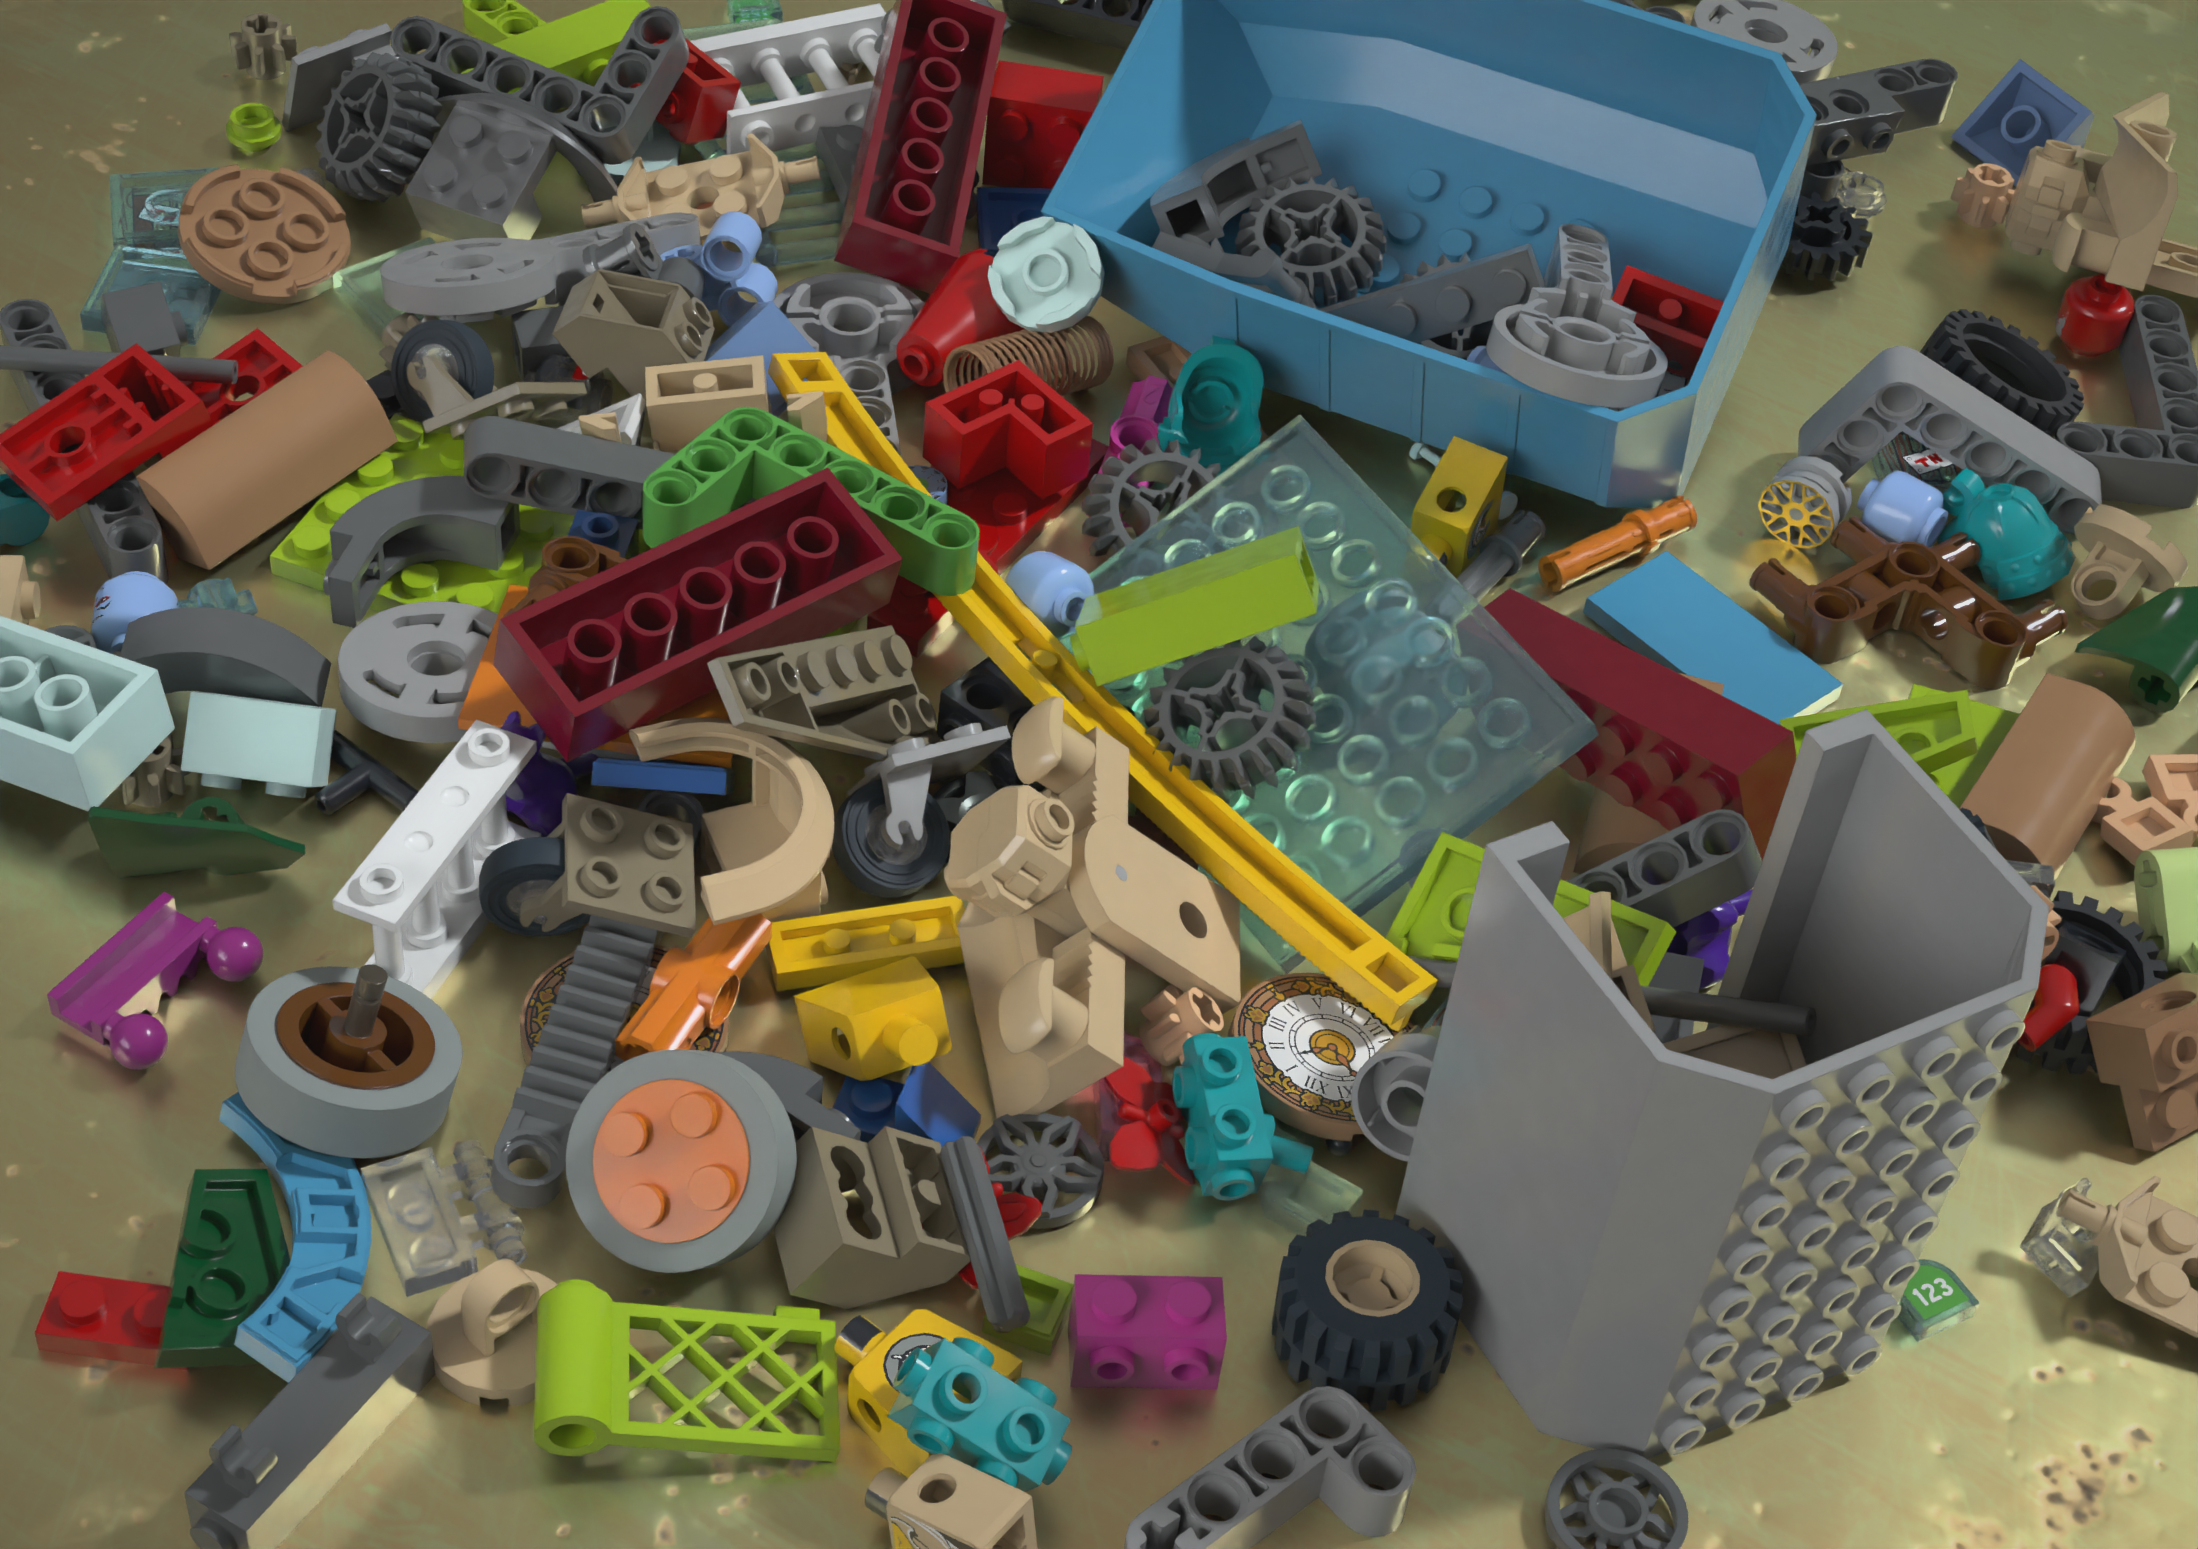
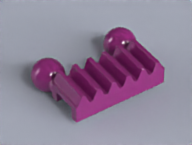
M163 892L47 994L50 1011L53 1016L100 1044L108 1046L115 1060L122 1066L132 1070L148 1069L156 1065L165 1055L168 1047V1035L159 1020L151 1015L141 1014V1012L145 1010L154 1015L158 1011L160 995L165 993L170 997L175 996L180 977L183 975L192 980L196 976L200 959L208 962L214 974L223 980L238 982L250 978L258 971L262 964L263 947L258 937L248 929L229 927L220 930L217 928V922L208 916L199 923L176 911L174 897Z

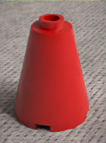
M976 249L965 253L952 263L899 340L896 348L898 362L904 374L914 382L923 386H933L944 382L943 369L946 358L954 348L1024 330V328L1009 321L992 296L988 280L989 265L992 267L994 257L983 254L987 251L986 249ZM969 355L966 357L964 363L963 374L967 373V361ZM975 355L971 363V371L974 370ZM962 356L958 360V364L956 367V377L959 376V365ZM979 359L978 368H981L982 362Z

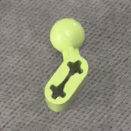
M2198 847L2144 850L2139 854L2134 869L2139 926L2144 930L2141 942L2154 941L2160 950L2156 960H2165L2168 971L2181 970L2186 973L2198 974Z

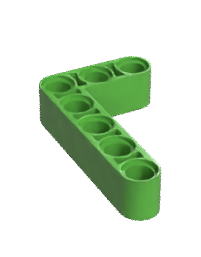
M756 407L735 408L724 414L651 473L643 484V539L648 546L654 548L739 509L752 497L758 500L828 467L903 558L898 575L930 592L943 596L963 594L970 590L975 583L979 527L973 519L962 512Z

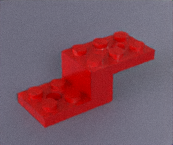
M257 328L212 358L237 361L238 379L236 384L180 381L136 343L0 434V468L58 522L123 476L132 472L142 463L147 468L151 467L303 366ZM245 393L253 395L246 400L235 401ZM73 444L80 446L72 452L62 453L64 449Z

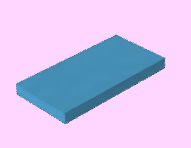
M1668 551L1656 556L1586 599L1583 613L1629 649L1677 673L1724 684L1722 696L1781 725L1780 719L1816 714L1839 698L1843 687L1842 682Z

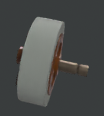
M364 965L360 969L333 966L308 968L289 973L272 981L253 1000L248 1011L236 1058L235 1081L242 1100L252 1114L266 1127L286 1140L316 1152L339 1157H384L398 1154L420 1145L429 1139L441 1126L446 1116L462 1063V1043L455 1025L441 1007L419 990L389 977L387 972L377 965Z

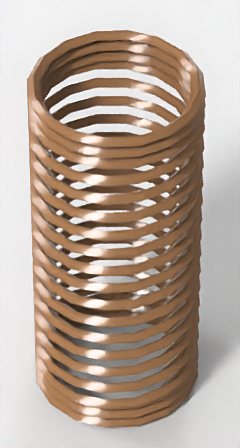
M1085 316L1072 327L1051 332L1050 335L1047 332L1024 329L1019 332L1016 331L954 348L946 358L943 379L946 393L958 388L956 367L961 356L959 382L962 386L965 385L963 367L968 355L967 381L969 383L972 381L971 363L974 355L976 356L974 361V378L978 379L979 359L982 362V376H984L986 371L988 374L1002 368L1000 358L1004 362V366L1009 364L1008 356L1011 359V363L1015 362L1016 354L1018 360L1037 374L1044 382H1046L1044 380L1045 374L1047 384L1049 386L1050 384L1053 385L1051 388L1063 396L1103 384L1110 376L1114 364L1113 346L1102 324L1091 316ZM1072 329L1081 335L1090 353L1091 368L1087 379V355L1083 343ZM1082 329H1084L1089 334V336L1094 342L1097 351L1098 367L1096 375L1094 377V352L1089 339L1086 337ZM1068 333H1070L1074 337L1076 342L1079 344L1083 356L1084 370L1082 377H1080V357L1076 349V346L1069 337ZM1066 340L1071 345L1076 358V372L1073 369V360L1066 345ZM1037 348L1040 350V357L1037 353ZM1030 350H1031V352L1033 353V360H1032V357H1031V355H1030ZM1022 351L1026 355V363L1022 357ZM1058 369H1059L1060 373L1062 374V377H1061V378L1059 377ZM1051 371L1055 376L1054 380L1051 377Z

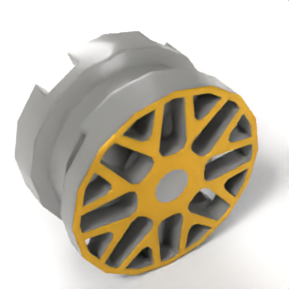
M1799 456L1788 460L1763 490L1758 503L1760 518L1768 531L1780 541L1793 547L1812 548L1822 545L1847 515L1852 503L1851 487H1844L1840 480L1843 473L1831 463L1818 457ZM1780 519L1784 524L1776 527L1774 524ZM1794 530L1800 532L1799 540L1794 539Z

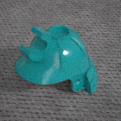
M1212 335L1210 345L1201 347L1191 354L1184 363L1176 384L1172 389L1168 406V417H1164L1163 423H1159L1157 438L1162 452L1165 451V448L1171 441L1178 439L1180 455L1188 457L1193 449L1200 448L1201 459L1198 462L1200 465L1207 469L1210 464L1220 463V471L1215 477L1217 482H1236L1254 473L1271 454L1264 445L1259 443L1262 432H1260L1261 425L1258 411L1264 385L1262 367L1248 350L1235 345V340Z
M1965 468L1952 480V485L1942 494L1944 500L1943 509L1956 517L1944 526L1937 539V544L1946 541L1958 532H1964L1968 535L1966 542L1973 538L1980 548V560L1977 564L1981 570L1983 580L1990 588L1998 589V600L2024 597L2045 590L2069 574L2076 559L2072 550V542L2049 519L2043 506L2028 489L2008 483L1995 484L1985 488L1981 478L1974 471Z

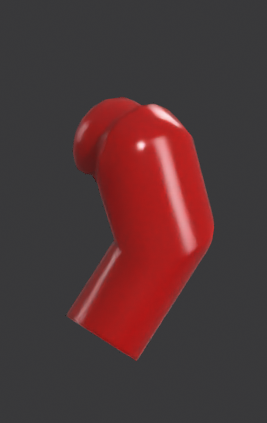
M2047 964L2040 969L2038 989L2034 996L2035 1006L2027 1012L2023 1021L2025 1023L2024 1032L2017 1040L2024 1048L2031 1052L2037 1050L2073 1020L2079 1012L2077 981L2074 975L2064 966Z

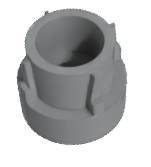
M1416 1025L1409 1032H1406V1030L1399 1032L1363 1064L1353 1082L1351 1092L1352 1108L1361 1130L1378 1149L1402 1161H1409L1442 1026H1431L1421 1030Z

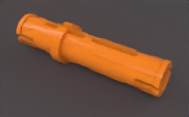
M1678 495L1650 510L1643 511L1638 509L1629 512L1622 518V522L1617 523V525L1573 543L1571 546L1560 551L1558 550L1541 557L1538 563L1541 580L1547 588L1552 586V591L1558 592L1574 584V582L1594 575L1631 556H1647L1655 552L1664 541L1693 530L1697 524L1695 508L1688 499L1683 501L1684 496Z

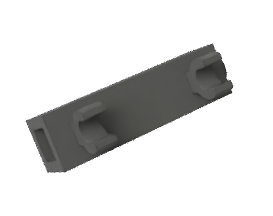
M357 1293L336 1315L335 1320L339 1330L242 1432L238 1426L232 1424L209 1448V1455L213 1463L184 1492L191 1523L190 1535L200 1549H277L436 1375L431 1332L371 1296L366 1301L365 1296Z

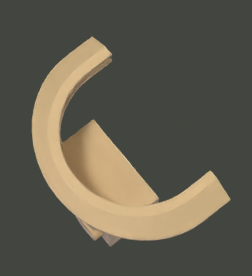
M763 355L645 367L646 408L654 450L676 454L724 414L735 408L756 407L772 414ZM823 391L786 395L789 423L826 442L827 417ZM616 412L579 416L581 433L583 435L622 443Z
M682 718L629 730V736L641 762L690 751H723L752 759V802L701 814V859L708 872L707 876L701 877L703 889L701 891V898L713 925L760 913L770 922L820 915V905L828 903V889L822 868L830 857L833 843L834 810L830 795L822 778L799 751L778 737L743 731L734 728L731 720L720 718Z

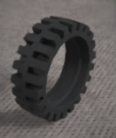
M1967 309L1950 312L1929 337L1920 353L2053 439L2061 425L2067 422H2074L2083 409L2084 403L2082 401L2084 396L2082 392L2078 391L2080 386L2076 379L2068 377L2070 371L2065 365L2054 362L2057 358L2049 350H2040L2037 347L2038 341L2031 336L2025 339L2020 335L2021 330L2010 324L2007 328L2004 327L1999 318L1990 316L1987 319L1983 312L1974 310L1970 313Z
M2040 890L2046 897L2050 899L2046 890ZM2058 890L2052 901L2055 904L2053 910L2062 918L2061 922L2054 926L2057 930L2065 922H2068L2127 951L2113 978V982L2124 1000L2165 981L2168 972L2165 960H2156L2160 950L2153 940L2140 942L2144 930L2136 922L2123 927L2120 922L2124 913L2112 906L2103 914L2096 911L2099 900L2085 896L2081 905L2073 902L2072 892ZM2034 999L2032 1000L2028 1011L2035 1006ZM2077 1015L2033 1052L2027 1050L2016 1041L2015 1044L2019 1046L2016 1057L2030 1063L2033 1055L2037 1054L2043 1057L2042 1068L2055 1072L2058 1070L2061 1062L2064 1061L2067 1064L2069 1074H2084L2090 1064L2095 1073H2098L2086 1024V1019L2090 1017Z

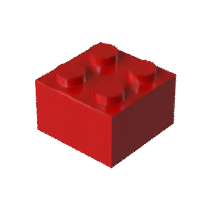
M999 60L987 111L982 184L1008 188L1053 189L1102 97L1104 76Z

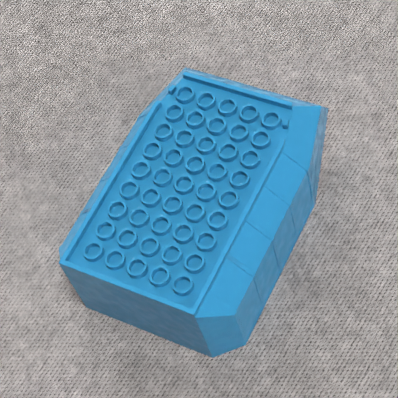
M1153 0L1047 198L1041 213L1044 217H1053L1055 222L1067 223L1071 226L1076 224L1083 228L1096 244L1105 272L1101 297L1190 353L1210 345L1212 335L1235 340V345L1248 350L1259 361L1263 371L1264 388L1319 406L1320 409L1329 412L1333 411L1406 436L1412 441L1423 442L1443 450L1447 449L1454 436L1507 456L1506 473L1515 474L1591 500L1603 507H1657L1675 496L1683 495L1788 249L1817 114L1780 53L1610 0ZM1301 119L1323 173L1314 178L1317 184L1325 185L1334 177L1339 185V190L1354 185L1358 198L1370 197L1371 204L1374 206V212L1380 213V218L1383 221V236L1386 237V253L1383 254V268L1380 271V276L1373 277V284L1370 287L1369 293L1400 284L1404 273L1416 276L1417 268L1421 261L1434 268L1437 267V261L1442 253L1451 263L1459 262V259L1466 251L1470 260L1474 261L1529 243L1533 249L1544 281L1559 226L1563 224H1577L1595 229L1608 238L1613 287L1611 296L1614 295L1626 266L1629 265L1721 300L1724 303L1688 386L1617 412L1605 407L1573 402L1544 393L1516 380L1508 374L1318 310L1325 306H1316L1317 309L1229 280L1152 248L1161 230L1150 206L1151 197L1172 177L1207 156L1247 137L1251 141ZM1249 207L1237 213L1223 226L1224 236L1218 238V241L1225 253L1236 254L1235 239L1238 237L1239 222L1242 214L1249 213ZM1341 233L1339 235L1341 243L1351 248L1352 242ZM1272 242L1269 249L1273 250L1280 257L1282 255L1280 247ZM1357 291V297L1369 293ZM1464 329L1458 330L1459 336L1463 335Z

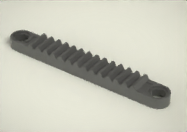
M655 790L646 795L640 802L638 811L659 816L675 817L693 825V853L695 856L701 837V814H704L701 803L692 795L680 791ZM591 915L589 925L585 926L581 944L580 946L577 945L572 965L568 966L564 984L560 985L556 1003L550 1009L547 1025H544L541 1030L538 1046H535L533 1049L529 1067L526 1066L521 1086L516 1089L511 1110L494 1148L490 1182L494 1193L503 1202L518 1208L532 1209L542 1207L553 1201L562 1190L567 1177V1142L574 1117L589 1091L609 1072L616 1054L615 1039L628 1023L657 946L662 939L663 931ZM531 1158L542 1162L548 1172L540 1178L524 1179L516 1176L508 1166L517 1159Z

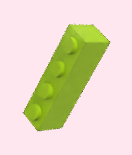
M607 0L491 45L594 87L635 17L641 11L651 7V5L646 0ZM474 68L467 69V70H465L464 72H462L461 74H463V73H468V72H470L471 70H473ZM520 87V88H514V89H512L511 91H509L508 93H514V92L520 90L521 87Z

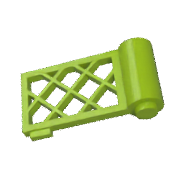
M579 1279L563 1281L543 1293L537 1304L534 1441L541 1449L551 1454L562 1456H583L595 1453L606 1447V1445L835 1462L840 1453L837 1354L834 1350L836 1343L835 1321L820 1320L819 1309L779 1305L775 1306L773 1315L612 1302L607 1292L597 1288L591 1282ZM629 1328L658 1331L674 1348L651 1364L629 1343ZM712 1335L731 1337L748 1354L730 1369L726 1370L700 1345ZM784 1342L816 1344L817 1364L800 1376L774 1350ZM684 1357L712 1382L691 1400L685 1397L663 1376L665 1372ZM758 1363L786 1388L766 1406L759 1402L737 1381ZM629 1369L637 1376L630 1382ZM817 1381L818 1392L811 1387ZM648 1387L675 1413L662 1423L629 1421V1401ZM723 1393L750 1419L738 1429L718 1428L700 1410ZM797 1399L819 1419V1435L793 1434L775 1416Z

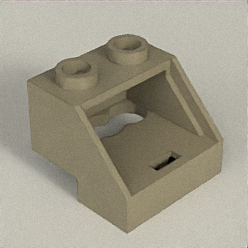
M598 269L572 287L552 334L589 379L608 367L631 397L640 393L646 400L645 367L704 361L715 328L713 327L712 316L704 303L696 297L690 298L680 284Z
M887 1126L869 1143L815 1127H811L796 1142L797 1165L793 1190L781 1218L773 1228L790 1295L850 1309L947 1283L971 1261L940 1157L942 1148L940 1142ZM855 1189L864 1204L865 1212L862 1217L872 1233V1239L861 1236L850 1225L846 1214L848 1202L841 1193Z

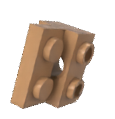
M2181 972L2086 1019L2100 1082L2120 1086L2133 1145L2137 1149L2155 1152L2198 1129V974Z

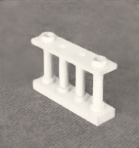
M880 3L690 41L741 81L740 87L767 82L778 99L777 101L751 106L739 88L733 110L727 111L726 154L732 155L750 151L747 134L751 133L771 151L816 142L819 127L855 125L863 128L874 80L849 85L838 67H842L844 62L851 65L864 62L875 78L880 54L875 51L874 44L882 33L881 22L886 14ZM816 72L827 90L800 96L789 77Z
M476 719L332 900L334 910L372 924L375 952L365 965H377L383 968L389 977L412 986L430 999L434 997L490 922L484 914L479 900V875L485 859L494 850L509 842L524 838L541 837L539 832L507 821L506 790L536 753V741Z

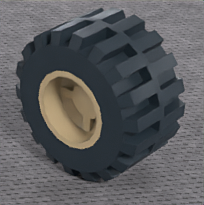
M1363 1210L1362 1217H1352L1349 1211L1333 1213L1332 1223L1330 1224L1321 1219L1309 1224L1306 1237L1296 1235L1289 1244L1287 1256H1283L1273 1312L1272 1335L1276 1336L1274 1349L1280 1361L1289 1360L1287 1373L1297 1383L1309 1379L1311 1381L1310 1390L1326 1386L1342 1389L1353 1396L1358 1402L1368 1403L1370 1411L1386 1410L1389 1400H1395L1400 1406L1414 1402L1417 1389L1428 1393L1437 1385L1439 1373L1445 1374L1450 1362L1464 1297L1461 1295L1463 1287L1460 1270L1452 1269L1454 1257L1446 1246L1434 1247L1436 1236L1424 1227L1417 1231L1408 1227L1410 1219L1396 1214L1392 1220L1379 1218V1211Z

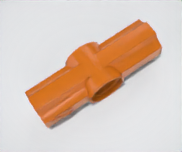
M760 913L713 925L709 916L685 949L677 946L670 948L655 970L648 998L615 1039L616 1056L625 1062L636 1056L659 1050H689L705 1027L713 1030L719 1028L727 1019L735 1004L741 978L772 938V922Z

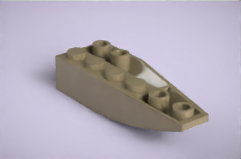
M892 625L723 656L707 662L734 728L876 760L887 758L886 750L889 747L909 739L922 737L926 746L940 741L935 729L937 724L935 710L929 699L920 693L911 672L912 657L909 648L904 640L895 634Z

